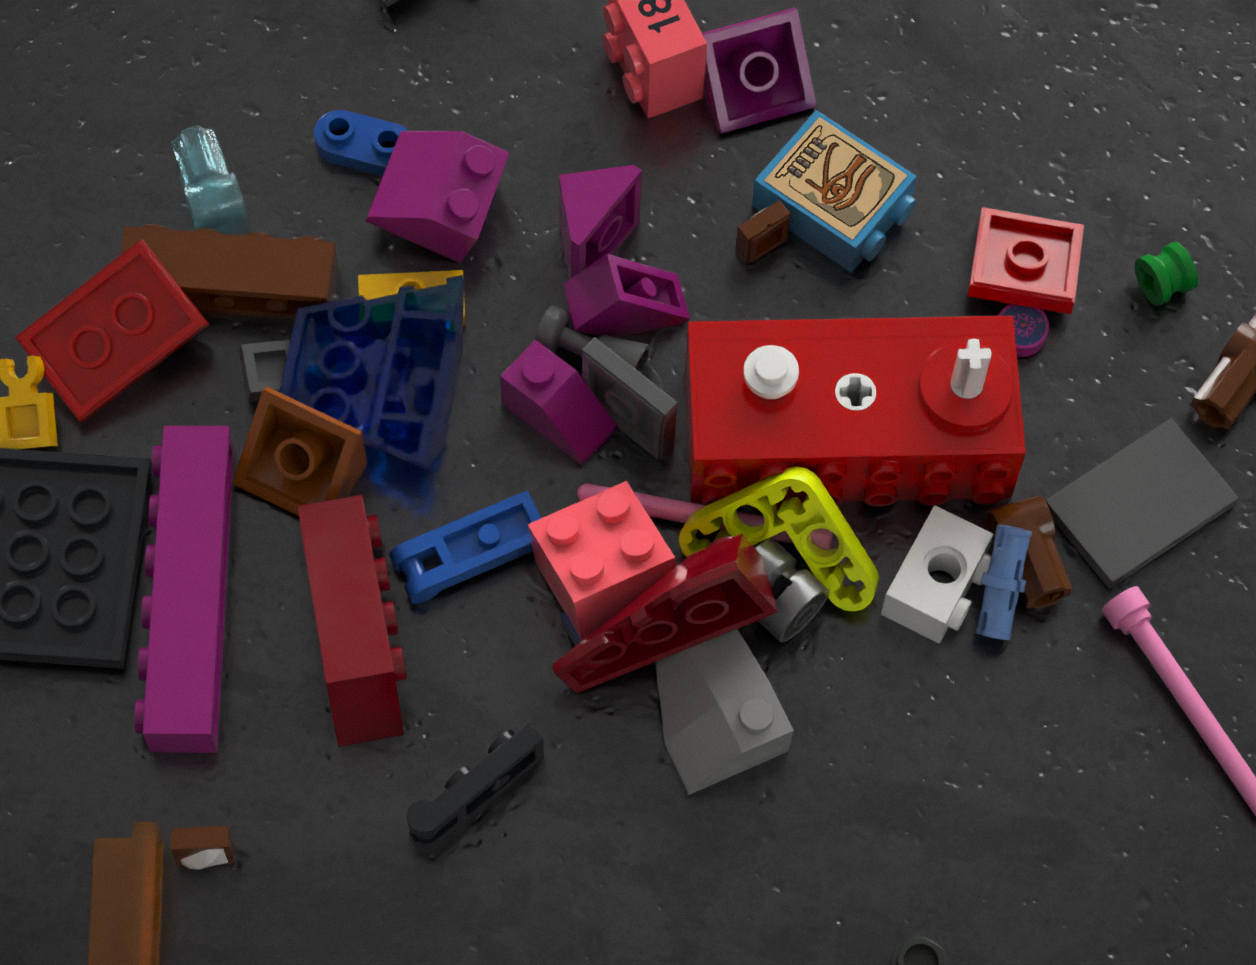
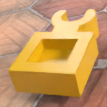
M27 356L28 372L21 379L15 374L14 360L0 359V379L9 388V396L0 397V448L29 450L58 447L53 393H38L37 385L44 376V363L41 357Z

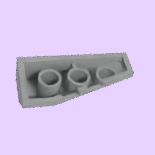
M738 629L655 662L664 747L687 795L789 752L794 730L768 678Z

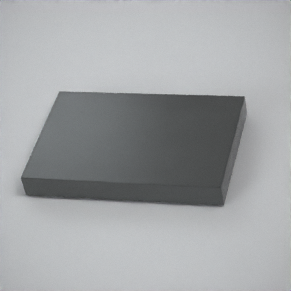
M1170 418L1045 501L1055 524L1110 590L1234 507L1239 497L1175 421Z

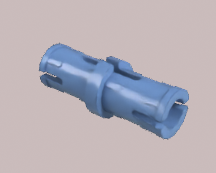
M1006 525L996 526L994 548L987 573L983 572L981 584L985 585L975 633L996 639H1011L1013 617L1019 592H1024L1026 581L1022 579L1032 531Z

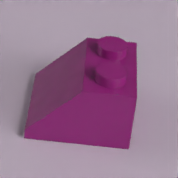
M401 131L365 221L461 263L479 237L510 153L463 131Z

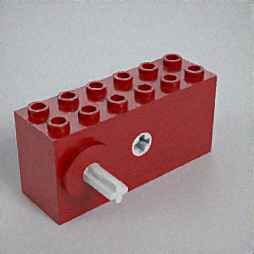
M1013 316L688 322L685 357V394L691 503L707 506L758 481H763L769 476L781 474L786 468L795 466L804 467L814 472L822 481L836 505H840L842 502L865 501L870 506L882 507L891 505L896 501L919 500L924 505L934 506L959 499H973L978 504H995L1004 499L1012 498L1026 454ZM775 345L783 347L791 352L798 362L799 376L797 384L788 394L778 399L759 397L748 388L744 380V364L747 357L754 350L762 346ZM789 486L784 499L775 503L776 507L780 508L782 502L792 497H798L803 503L807 494L804 491L795 493Z

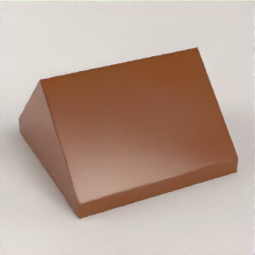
M266 387L262 390L232 484L298 515L297 506L346 498L367 466L363 432Z

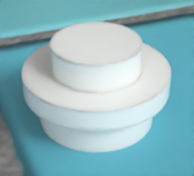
M775 345L762 346L754 350L745 361V383L753 393L761 398L778 399L788 394L797 384L799 376L798 362L794 355L783 347Z

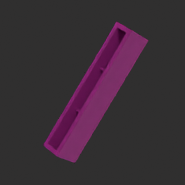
M163 426L162 445H154L153 477L160 478L159 495H150L149 524L150 527L157 528L156 544L147 545L145 553L146 577L153 578L152 596H143L142 626L143 629H150L149 647H140L138 655V676L140 681H146L145 700H136L134 712L136 734H143L150 753H217L234 465V445L229 426Z

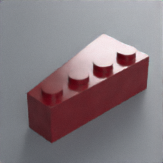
M362 495L297 506L326 686L338 747L404 735L396 681L407 680L401 646L390 648L388 636L398 635L393 601L386 603L381 601L380 592L390 590L385 557L374 559L372 549L382 547L377 515L366 516Z

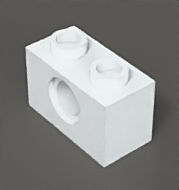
M934 505L885 595L881 615L940 644L948 627L958 631L972 604V601L964 598L972 582L979 586L983 585L981 584L983 572L987 573L992 555L988 554V550L994 534ZM942 570L949 573L955 581L948 584L939 583L929 573Z

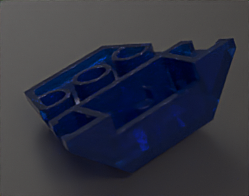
M463 275L446 278L447 284L415 290L413 285L401 287L398 294L366 300L362 295L298 308L279 392L362 431L365 444L427 470L445 446L462 359Z

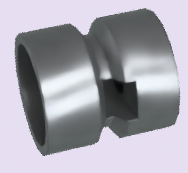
M770 538L755 548L762 555L773 597L775 598L785 586L787 589L775 600L778 613L760 619L758 622L777 640L783 643L798 634L815 617L826 602L830 591L808 570L796 571V559L777 541Z

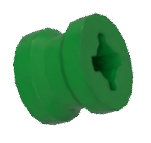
M1176 241L1162 247L1161 253L1157 256L1147 254L1135 261L1134 269L1137 282L1146 298L1156 306L1170 301L1172 294L1177 291L1187 293L1198 286V273L1193 259L1186 248Z

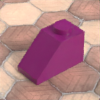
M605 254L563 284L569 306V316L577 331L600 337L602 335H609L620 338L681 325L690 320L678 274L610 254Z
M536 339L500 376L501 404L582 466L617 430V424L579 373Z

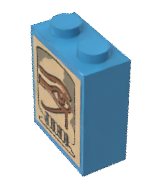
M815 110L754 180L752 206L761 211L780 200L791 213L788 231L852 273L863 259L867 261L874 259L886 241L885 233L894 223L900 226L910 216L917 202L913 198L917 176L821 112Z

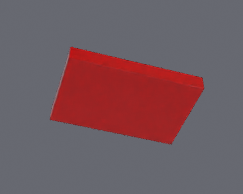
M141 239L27 327L15 339L28 356L41 357L44 363L45 378L76 418L84 423L210 324L147 243Z

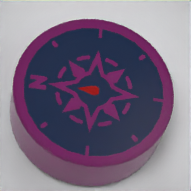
M1009 304L1001 310L998 316H1013L1017 357L1031 356L1040 351L1046 342L1049 332V321L1045 313L1041 309Z

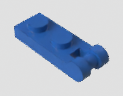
M528 490L403 542L390 551L389 557L395 570L403 572L407 580L404 589L411 603H423L435 597L441 590L533 552L528 524L541 519V516ZM436 554L440 566L426 571L422 563L423 560Z

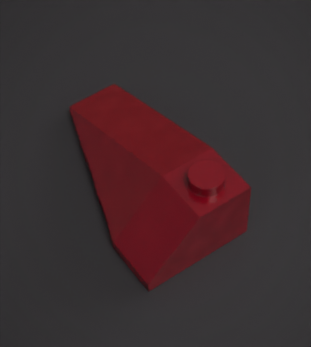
M743 534L735 537H722L713 541L708 548L687 557L554 662L552 665L555 675L574 692L579 693L778 613L762 555Z

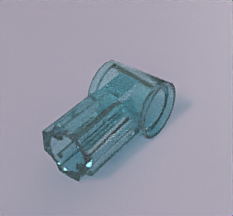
M197 125L181 130L180 135L171 140V145L186 186L183 190L195 228H212L248 217L234 173L228 172L225 158L213 128L206 129Z

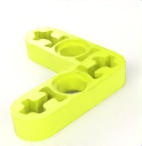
M804 467L786 468L781 474L769 476L763 481H758L696 510L689 515L679 534L681 551L686 557H689L691 554L708 548L711 544L707 538L698 540L695 537L698 529L701 533L707 535L719 530L722 522L725 529L718 532L715 540L743 534L752 545H755L786 531L815 578L830 591L828 598L835 606L845 611H859L870 605L879 585V574L875 565L822 481L814 472ZM789 486L795 493L804 491L807 494L803 503L798 497H792L782 502L779 510H777L775 503L784 499ZM743 505L758 508L764 516V523L756 527L744 524L738 518L737 508ZM820 528L827 529L836 535L839 546L831 550L821 549L812 542L810 533ZM844 557H847L843 567L840 561H842ZM845 575L852 582L861 580L863 582L861 590L858 591L854 585L845 587L842 584Z

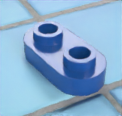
M335 110L326 113L317 121L314 128V138L318 154L327 162L383 176L394 147L383 148L380 145L386 141L396 143L400 132L408 130L396 123L346 110ZM335 130H347L345 134L340 136L332 134Z

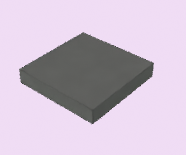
M594 337L582 349V379L615 421L617 428L657 460L663 461L674 449L677 401Z

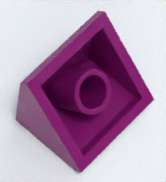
M795 7L702 33L707 42L703 94L720 133L817 107L798 9Z
M628 165L559 175V225L569 280L605 254L614 255L640 223L642 170L638 167Z

